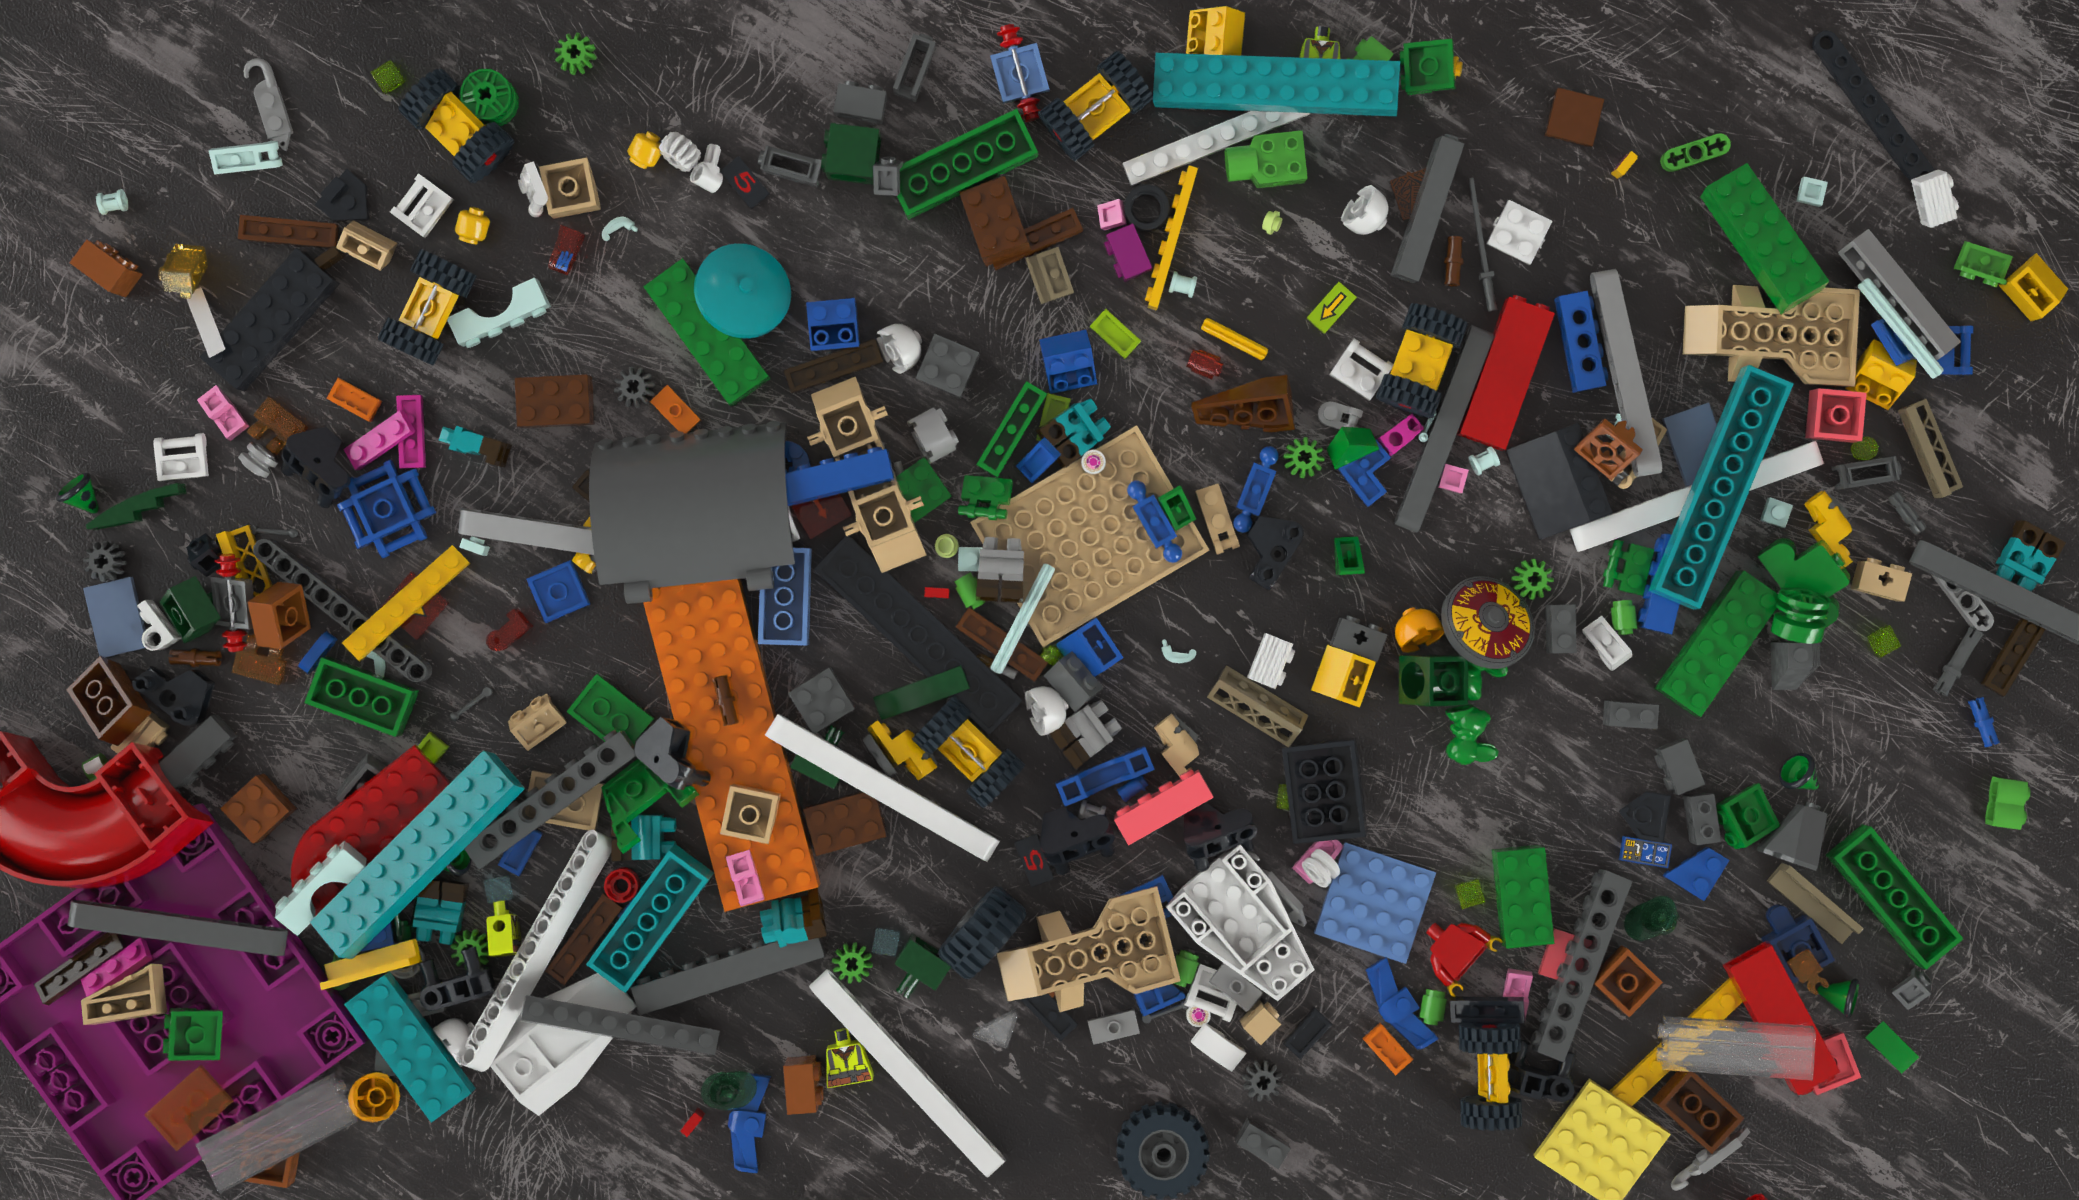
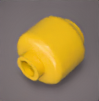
M647 131L646 134H636L627 150L630 156L629 160L643 169L654 167L661 156L659 148L661 144L659 142L660 137L650 131Z
M470 207L469 210H462L459 213L455 226V232L459 235V240L470 244H478V241H483L486 238L490 220L487 216L483 215L484 210Z

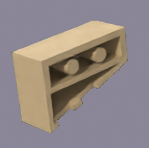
M150 964L144 969L125 977L123 980L82 999L83 1025H97L167 1013L162 964Z

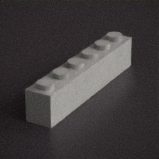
M1869 229L1838 252L1861 282L1866 278L1871 279L1936 361L1961 342Z

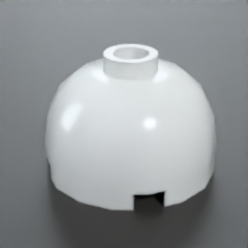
M1369 185L1357 193L1360 197L1355 203L1353 200H1350L1341 217L1343 225L1356 234L1366 235L1376 230L1379 231L1387 223L1388 202L1380 191Z
M893 324L877 332V334H880V337L877 338L880 352L887 363L891 359L895 365L892 368L895 372L899 374L904 373L917 364L921 356L922 343L921 336L917 331H913L910 327L903 324Z
M1041 686L1025 692L1026 709L1029 710L1031 708L1034 718H1030L1039 735H1048L1064 724L1066 710L1069 707L1056 690L1051 687Z
M458 1018L447 1019L434 1027L433 1031L458 1065L462 1067L463 1065H461L459 1057L465 1053L467 1039L475 1026L471 1021L466 1024Z

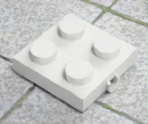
M1508 200L1500 217L1495 219L1493 223L1495 227L1486 244L1531 265L1538 249H1541L1545 241L1544 237L1552 220Z

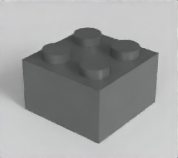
M934 334L916 380L961 399L980 354L975 350Z
M832 667L788 693L814 734L856 708Z

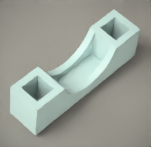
M534 277L513 287V295L509 307L498 316L481 317L470 308L449 316L447 321L457 343L463 347L471 348L481 343L480 339L486 336L492 338L500 335L503 328L508 326L514 328L523 324L524 319L533 316V318L545 314L546 309L551 307L540 281Z
M345 840L339 846L337 844L328 851L327 858L322 863L317 862L311 868L310 875L305 880L300 879L293 887V892L288 897H282L276 904L275 918L297 936L315 917L316 909L311 899L313 893L326 883L342 882L349 884L366 867L367 858Z

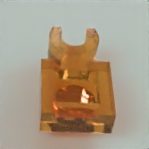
M1805 949L1787 961L1801 983L1808 981L1807 986L1811 993L1818 994L1815 989V985L1818 982H1821L1825 988L1829 987L1828 982L1818 976V973L1823 971V969L1809 949Z

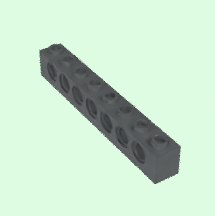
M613 730L603 737L605 742L599 747L596 744L589 747L583 752L586 755L579 761L576 758L564 766L566 771L559 776L555 772L544 780L546 783L544 787L540 790L537 787L533 788L525 794L526 800L520 804L515 801L505 809L507 814L501 818L497 816L465 848V851L478 869L488 865L635 758V745L626 732L622 730L617 733L616 730ZM606 748L614 751L615 758L613 761H608L604 758L603 753ZM587 762L592 763L595 767L593 775H588L584 771V765ZM566 777H572L575 780V788L573 790L565 786L564 781ZM547 791L555 794L556 800L554 804H550L545 800V793ZM528 805L533 806L536 810L534 818L528 817L525 813ZM507 820H513L516 823L515 832L507 830ZM488 834L496 837L497 843L495 846H490L486 842Z
M1599 869L1598 873L1596 872L1591 880L1592 890L1590 895L1585 897L1582 904L1584 911L1581 918L1579 917L1574 925V931H1576L1573 941L1570 940L1566 946V959L1558 967L1557 982L1550 988L1548 993L1549 1003L1547 1008H1544L1540 1014L1539 1021L1541 1024L1538 1031L1536 1030L1532 1035V1050L1561 1062L1565 1061L1633 881ZM1607 890L1610 897L1606 903H1603L1601 894ZM1596 913H1599L1601 916V921L1598 925H1594L1592 922V918ZM1590 935L1593 942L1590 947L1586 948L1584 946V939ZM1579 958H1582L1584 966L1581 970L1577 971L1575 963ZM1570 981H1574L1575 990L1568 993L1566 989L1567 984ZM1565 1003L1567 1011L1564 1015L1560 1016L1558 1014V1007ZM1554 1026H1557V1036L1555 1038H1550V1029Z

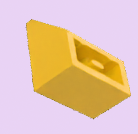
M1228 6L1191 10L1186 54L1241 56L1245 12Z
M2037 253L2006 279V285H1999L2030 321L2043 318L2061 302L2068 290Z
M1874 339L1863 352L1856 365L1855 386L1846 387L1845 389L1853 392L1867 393V400L1889 410L1915 378L1917 360L1913 359L1896 366L1883 344Z
M1327 645L1311 690L1360 707L1376 662Z

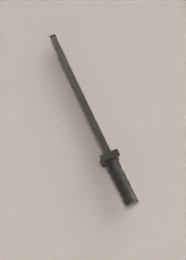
M1472 177L1469 178V185L1483 268L1479 281L1483 280L1488 312H1495L1498 309L1491 280L1494 277V271L1489 272L1474 178Z

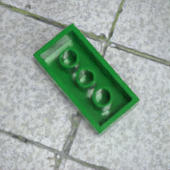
M321 657L304 703L398 737L404 733L419 690L337 659Z
M1531 845L1491 849L1500 939L1502 940L1501 945L1509 949L1555 944L1545 847Z

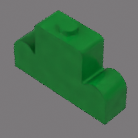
M1780 538L1759 551L1758 558L1781 589H1807L1821 593L1831 599L1830 608L1827 609L1829 611L1828 617L1819 619L1826 624L1825 628L1837 620L1840 609L1839 603L1831 595L1846 587L1850 582V574L1843 566L1845 561L1838 552L1833 553L1824 540H1820L1796 555L1794 542L1787 538Z

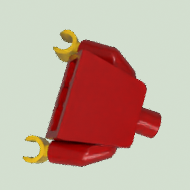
M1434 923L1426 932L1435 941L1430 947L1432 952L1430 960L1434 974L1447 986L1448 992L1453 997H1456V995L1452 992V989L1455 986H1459L1463 991V987L1459 982L1460 978L1486 948L1496 952L1497 950L1492 947L1493 941L1496 940L1502 943L1500 938L1491 936L1490 933L1478 925L1460 923L1457 926L1451 924L1446 930L1442 929L1437 923Z

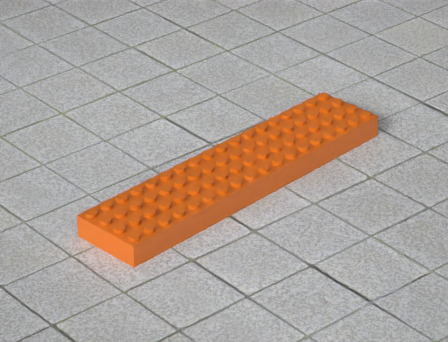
M741 579L652 588V602H643L673 718L691 731L686 759L697 770L708 771L711 776L710 781L702 780L709 783L707 786L703 787L697 784H692L691 786L699 793L695 798L724 912L818 888L821 883L785 747L765 736L777 715ZM727 675L731 695L735 697L733 703L739 721L736 724L723 726L720 707L716 705L715 701L717 700V695L712 678ZM738 784L781 793L769 844L720 834L730 785ZM750 850L765 899L741 906L726 857Z

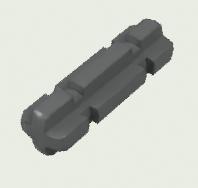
M1900 491L1894 492L1889 496L1888 500L1893 506L1897 507L1896 511L1906 524H1910L1909 528L1914 534H1919L1926 529V524L1922 519H1918L1919 515L1908 501H1904L1905 497Z

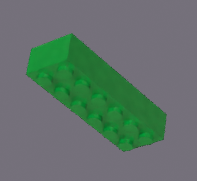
M1015 109L903 163V167L900 168V194L897 198L907 219L909 220L959 196L961 191L986 183L1037 158L1038 151L1018 110Z
M1748 163L1706 186L1700 198L1781 315L1825 288L1829 283L1828 278Z
M682 258L643 287L726 402L733 407L771 378L742 338L732 337L720 332L704 318L697 306L694 295L696 275Z
M1735 571L1654 689L1691 715L1702 717L1776 610L1777 601L1780 600L1778 598L1779 594L1746 571Z
M1862 824L1825 854L1916 966L1927 970L1963 940V937L1871 826Z

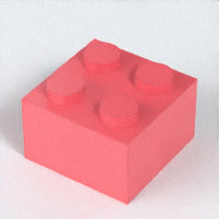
M1821 388L1810 390L1805 438L1850 443L1862 441L1867 393Z

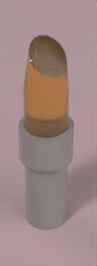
M981 653L976 655L991 670L994 659ZM1006 665L1001 674L1015 679L1018 671Z

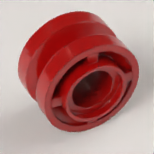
M628 867L615 869L606 877L604 882L606 895L617 903L630 901L638 894L641 887L639 875ZM618 879L627 881V891L618 889Z

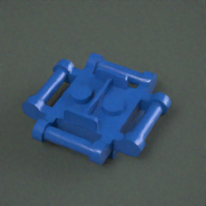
M391 459L384 462L383 466L357 478L351 477V482L348 486L352 494L351 498L337 504L339 511H343L356 539L354 543L357 549L374 542L382 558L390 556L391 552L414 541L427 539V534L420 520L436 514L434 506L430 505L418 480L419 474L417 470L413 469L398 476L396 467ZM388 474L389 479L360 491V486ZM409 481L422 511L415 512L402 483ZM353 506H355L368 536H364L352 510ZM412 525L413 532L387 544L384 543L383 537Z

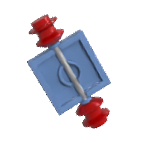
M1014 24L1002 26L997 36L1003 37L1000 47L1006 48L1008 51L990 55L1002 102L1005 104L1022 99L1017 105V108L1023 110L1021 118H1025L1026 122L1039 119L1038 112L1041 110L1037 109L1036 105L1040 100L1031 96L1050 90L1037 43L1018 48V45L1023 41V38L1017 37L1016 34L1020 27H1015Z

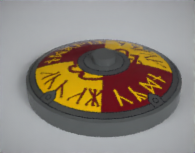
M1483 576L1465 579L1448 593L1443 602L1441 620L1448 641L1463 658L1477 666L1489 669H1501L1511 666L1528 652L1533 643L1535 632L1534 620L1527 603L1517 591L1500 580Z

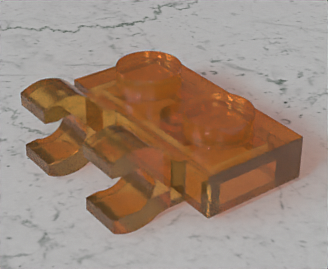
M268 396L253 416L258 421L248 429L247 433L259 440L269 427L278 435L268 443L266 448L278 455L285 446L289 436L304 432L309 427Z
M255 634L248 635L246 641L248 645L245 647V650L243 649L236 653L231 673L281 685L287 661L280 658L285 647L282 649L270 648L268 656L257 653L260 646H257Z

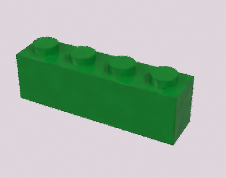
M1026 381L976 464L979 468L996 478L999 477L1047 397V393Z

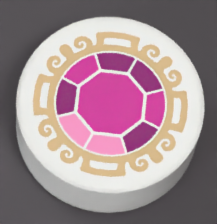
M1098 450L1087 451L1081 460L1082 468L1089 474L1100 473L1106 463L1104 455Z
M1195 1006L1189 1007L1186 1010L1187 1020L1192 1026L1202 1027L1204 1023H1208L1211 1014L1208 1011Z

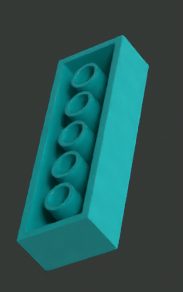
M675 844L667 852L586 965L626 993L705 887L714 872Z
M391 972L379 978L344 1004L431 1123L476 1089Z

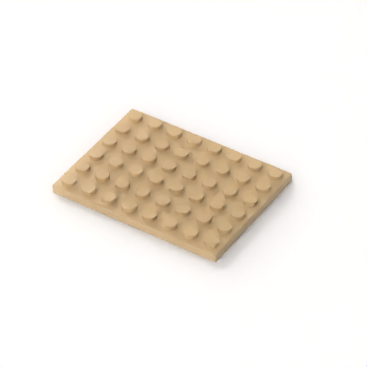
M1138 426L1131 428L1095 449L1100 451L1106 460L1105 467L1100 473L1089 474L1085 472L1081 465L1082 458H1080L1067 468L1057 471L1011 498L1010 505H1000L999 509H1007L1006 519L998 518L995 521L989 520L988 517H978L970 522L982 544L985 537L998 538L997 550H1007V539L1009 538L1020 539L1021 551H1024L1023 603L1043 564L1046 563L1055 568L1028 622L1042 647L1210 551L1193 522L1175 531L1178 537L1171 540L1173 544L1179 545L1182 549V557L1178 562L1170 563L1166 561L1163 556V545L1156 549L1132 507L1138 504V501L1128 495L1127 487L1132 481H1141L1146 486V497L1148 498L1154 494L1156 499L1174 488ZM1017 603L1020 609L1023 603Z

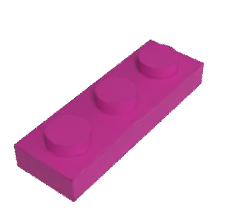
M423 395L396 396L397 412L404 411L415 430L412 435L398 443L399 468H426Z
M398 411L350 444L344 451L354 469L361 470L412 435L415 430L405 412Z
M141 937L83 977L81 982L86 997L123 980L151 961L153 958L146 940Z

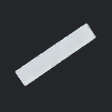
M200 287L185 295L207 354L211 358L224 351L225 347L203 290Z

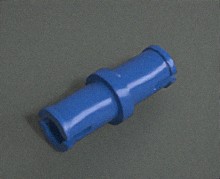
M1984 697L1968 701L1976 721L1974 725L1979 729L1984 747L2000 743L1993 726L1994 719L1988 713Z

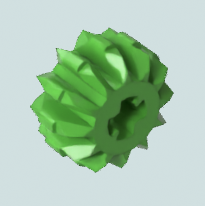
M576 33L573 39L570 34H566L568 41L564 42L562 39H559L558 42L562 48H555V52L559 54L555 60L557 63H562L561 69L563 71L569 69L570 73L575 75L578 68L580 73L584 74L585 65L590 69L593 67L589 60H596L597 56L591 53L596 48L594 44H589L590 39L587 36L582 39L581 34ZM578 49L580 55H576L577 58H573L571 53H575V50Z
M1308 437L1303 438L1302 445L1298 439H1294L1293 442L1296 448L1292 445L1286 446V449L1292 454L1283 455V458L1291 459V462L1284 465L1285 468L1293 465L1294 468L1291 474L1295 475L1300 470V478L1305 477L1306 471L1310 477L1314 476L1312 467L1318 471L1322 469L1316 461L1323 462L1325 460L1324 457L1317 456L1318 453L1323 451V448L1314 449L1317 444L1316 440H1313L1308 445ZM1301 451L1303 454L1308 453L1310 457L1307 459V464L1304 461L1300 462L1298 460V457L1301 456L1299 454Z
M1531 559L1530 565L1527 561L1521 562L1523 569L1515 567L1514 570L1519 576H1512V580L1519 581V584L1513 588L1514 590L1523 588L1520 592L1521 597H1525L1528 594L1529 599L1534 600L1536 594L1539 598L1544 597L1543 590L1551 591V587L1546 583L1554 582V578H1547V574H1550L1552 570L1551 568L1543 570L1546 564L1544 561L1537 565L1536 559ZM1532 575L1538 579L1537 582H1533V585H1531L1532 582H1528V577Z
M474 929L472 933L464 930L463 936H455L457 943H453L451 948L457 950V952L453 953L451 957H459L460 960L457 961V966L465 963L461 951L467 949L470 945L476 946L481 964L486 965L489 962L486 957L489 956L488 949H486L488 942H484V939L487 937L486 933L478 937V929Z
M853 942L852 949H850L847 943H844V951L837 949L835 953L839 957L832 959V963L840 964L833 968V972L842 971L839 979L842 980L847 975L849 984L852 983L853 976H855L858 983L861 982V974L868 977L870 973L866 968L873 967L872 962L866 961L872 957V954L867 953L863 955L866 946L863 945L860 950H857V942ZM853 957L856 958V965L858 967L855 968L854 965L852 968L849 967V961L847 960L848 958H850V960H852Z

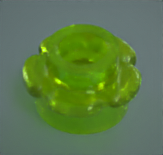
M1050 645L1048 648L1043 647L1040 656L1054 666L1062 659L1059 657L1062 652Z

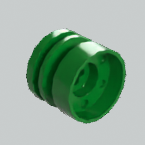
M479 69L470 73L463 81L460 89V100L484 125L487 126L488 123L496 122L499 126L509 123L516 115L519 107V96L515 87L499 72L492 69ZM490 93L492 96L490 99L484 98L483 94Z
M1780 589L1778 595L1780 600L1777 601L1776 607L1782 612L1774 614L1771 632L1781 638L1799 643L1815 644L1822 642L1826 624L1819 619L1828 617L1829 611L1827 609L1830 608L1831 599L1821 593L1807 589Z

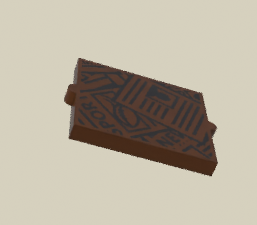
M1426 168L1413 173L1407 172L1405 176L1390 180L1403 221L1410 218Z

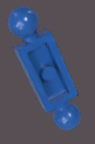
M1272 446L1264 447L1261 450V465L1253 463L1236 506V508L1243 511L1233 521L1234 528L1238 532L1245 533L1252 528L1251 514L1259 516L1276 474V471L1270 469V466L1275 464L1279 458L1278 451Z
M1138 480L1132 481L1127 487V493L1132 499L1138 501V504L1132 507L1155 548L1157 549L1163 545L1165 560L1170 563L1178 562L1182 557V549L1171 541L1178 536L1154 494L1148 498L1146 497V486L1143 482Z

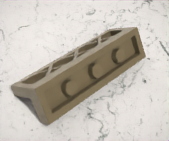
M1927 399L1899 409L1898 413L1934 499L1946 497L1952 494L1951 492L1963 488ZM1922 406L1925 413L1923 422L1916 409ZM1925 429L1932 431L1934 434L1932 444L1930 443V440L1927 436ZM1934 451L1941 453L1944 458L1941 467ZM1943 473L1951 475L1954 482L1953 486H1948Z
M1227 665L1207 696L1210 700L1287 747L1293 743L1302 731L1308 718L1307 714ZM1220 688L1227 692L1230 698H1223L1216 692ZM1238 703H1245L1249 706L1250 710L1239 708ZM1264 715L1268 717L1271 723L1262 722L1258 716ZM1279 728H1286L1292 734L1288 738L1280 733Z
M1781 863L1768 878L1767 882L1804 914L1812 918L1818 926L1838 943L1843 944L1852 932L1860 934L1864 929L1790 865Z

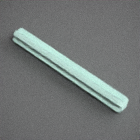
M1866 278L1862 281L1858 288L1930 377L1936 378L1944 371L1941 365L1871 279Z
M1043 564L991 665V670L1001 674L1007 665L1055 571V568L1051 565Z

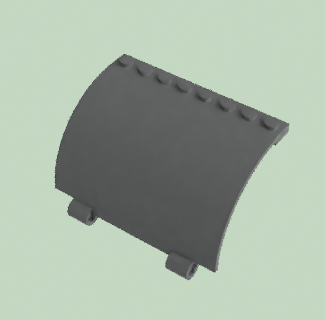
M771 421L763 425L745 424L742 427L735 428L723 426L716 430L698 429L686 434L676 431L670 435L650 434L642 438L630 436L622 440L612 441L610 439H603L595 442L590 464L589 504L592 542L599 585L624 583V596L627 604L652 602V588L746 578L749 591L774 589L772 567L795 564L786 489L785 441H787L788 432L786 422Z

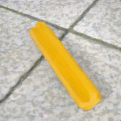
M1206 318L1201 326L1203 331L1259 360H1264L1268 353L1266 347L1210 318Z

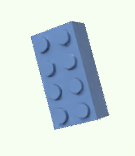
M793 548L795 564L772 567L774 589L760 590L758 644L809 645L811 548Z

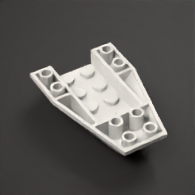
M1241 845L1219 855L1210 863L1208 870L1195 875L1181 887L1166 905L1170 913L1199 946L1277 1001L1314 971L1310 959L1271 880Z
M598 973L544 997L545 999L631 1014L637 1007L627 992L624 993ZM520 1013L490 1067L522 1105L539 1116L577 1086L612 1040V1037L520 1021Z

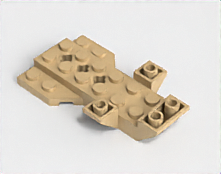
M1733 285L1732 306H1685L1683 355L1731 356L1729 357L1728 366L1729 382L1736 381L1742 367L1750 365L1759 368L1763 358L1784 360L1804 384L1854 387L1860 290L1824 288L1821 292L1781 315L1778 309L1765 307L1758 286ZM1781 331L1787 333V338L1783 339ZM1804 333L1810 335L1809 340H1806V338H1804ZM1828 334L1829 336H1833V341L1828 340Z
M1156 886L1110 898L1094 927L1071 933L1060 911L1037 916L1036 919L1042 942L997 953L1008 1001L1055 992L1059 1012L1083 1006L1084 983L1104 977L1133 994L1181 981L1158 887ZM1141 935L1148 938L1145 946L1140 943ZM1119 941L1125 943V948H1122L1123 952L1117 950ZM1096 947L1103 950V954H1099L1100 958L1094 955Z

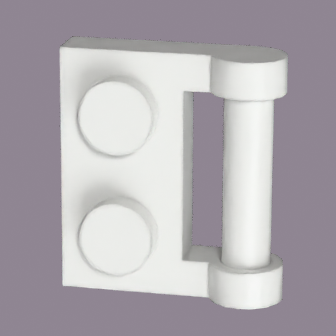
M533 161L524 164L518 184L523 194L526 193L529 199V214L533 217H539L543 213V206L547 203L548 196Z
M418 173L414 178L416 180L397 207L394 206L391 209L390 213L426 238L454 199ZM423 187L427 188V192L410 215H405V211Z
M1353 338L1329 375L1370 401L1380 387L1383 376L1389 374L1394 364L1390 361L1385 362L1359 344L1360 341ZM1352 353H1356L1381 370L1379 374L1375 375L1351 359Z
M198 433L193 437L174 439L154 438L157 480L169 481L209 476L205 434ZM196 447V453L165 456L166 449Z
M1199 964L1184 1005L1188 1007L1195 1006L1221 1016L1222 1020L1230 1022L1237 1004L1209 982L1217 970ZM1198 990L1228 1001L1227 1007L1225 1008L1196 997Z

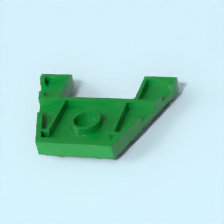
M639 759L601 787L607 810L612 820V828L617 838V846L623 854L641 841L628 823L663 795L669 792L681 808L699 795L692 786L679 790L668 785Z

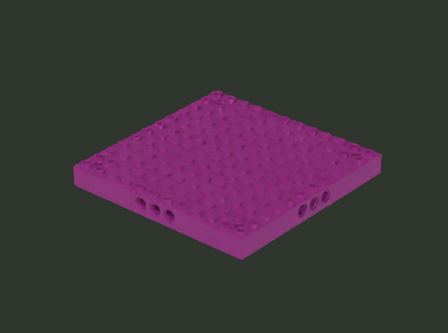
M203 803L193 807L209 815L214 823L197 836L198 838L195 839V842L191 841L164 864L128 882L109 887L77 888L0 943V1039L115 1200H145L370 1040L344 1005L346 1002L338 991L333 988L321 990L320 983L328 981L326 974L301 939L275 918L276 904ZM72 900L92 901L288 930L286 950L283 956L141 937L146 940L153 959L134 973L150 964H162L167 1013L97 1025H83L81 1000L86 998L82 982L49 1006L42 1003L34 986L36 982L107 933L68 926ZM121 934L126 946L140 938L138 936ZM170 1008L223 1010L220 1060L168 1061L167 1053H163V1039H168L169 1029H164L165 1014H170ZM337 1031L339 1036L333 1039L331 1033ZM138 1172L141 1177L136 1178L134 1174Z

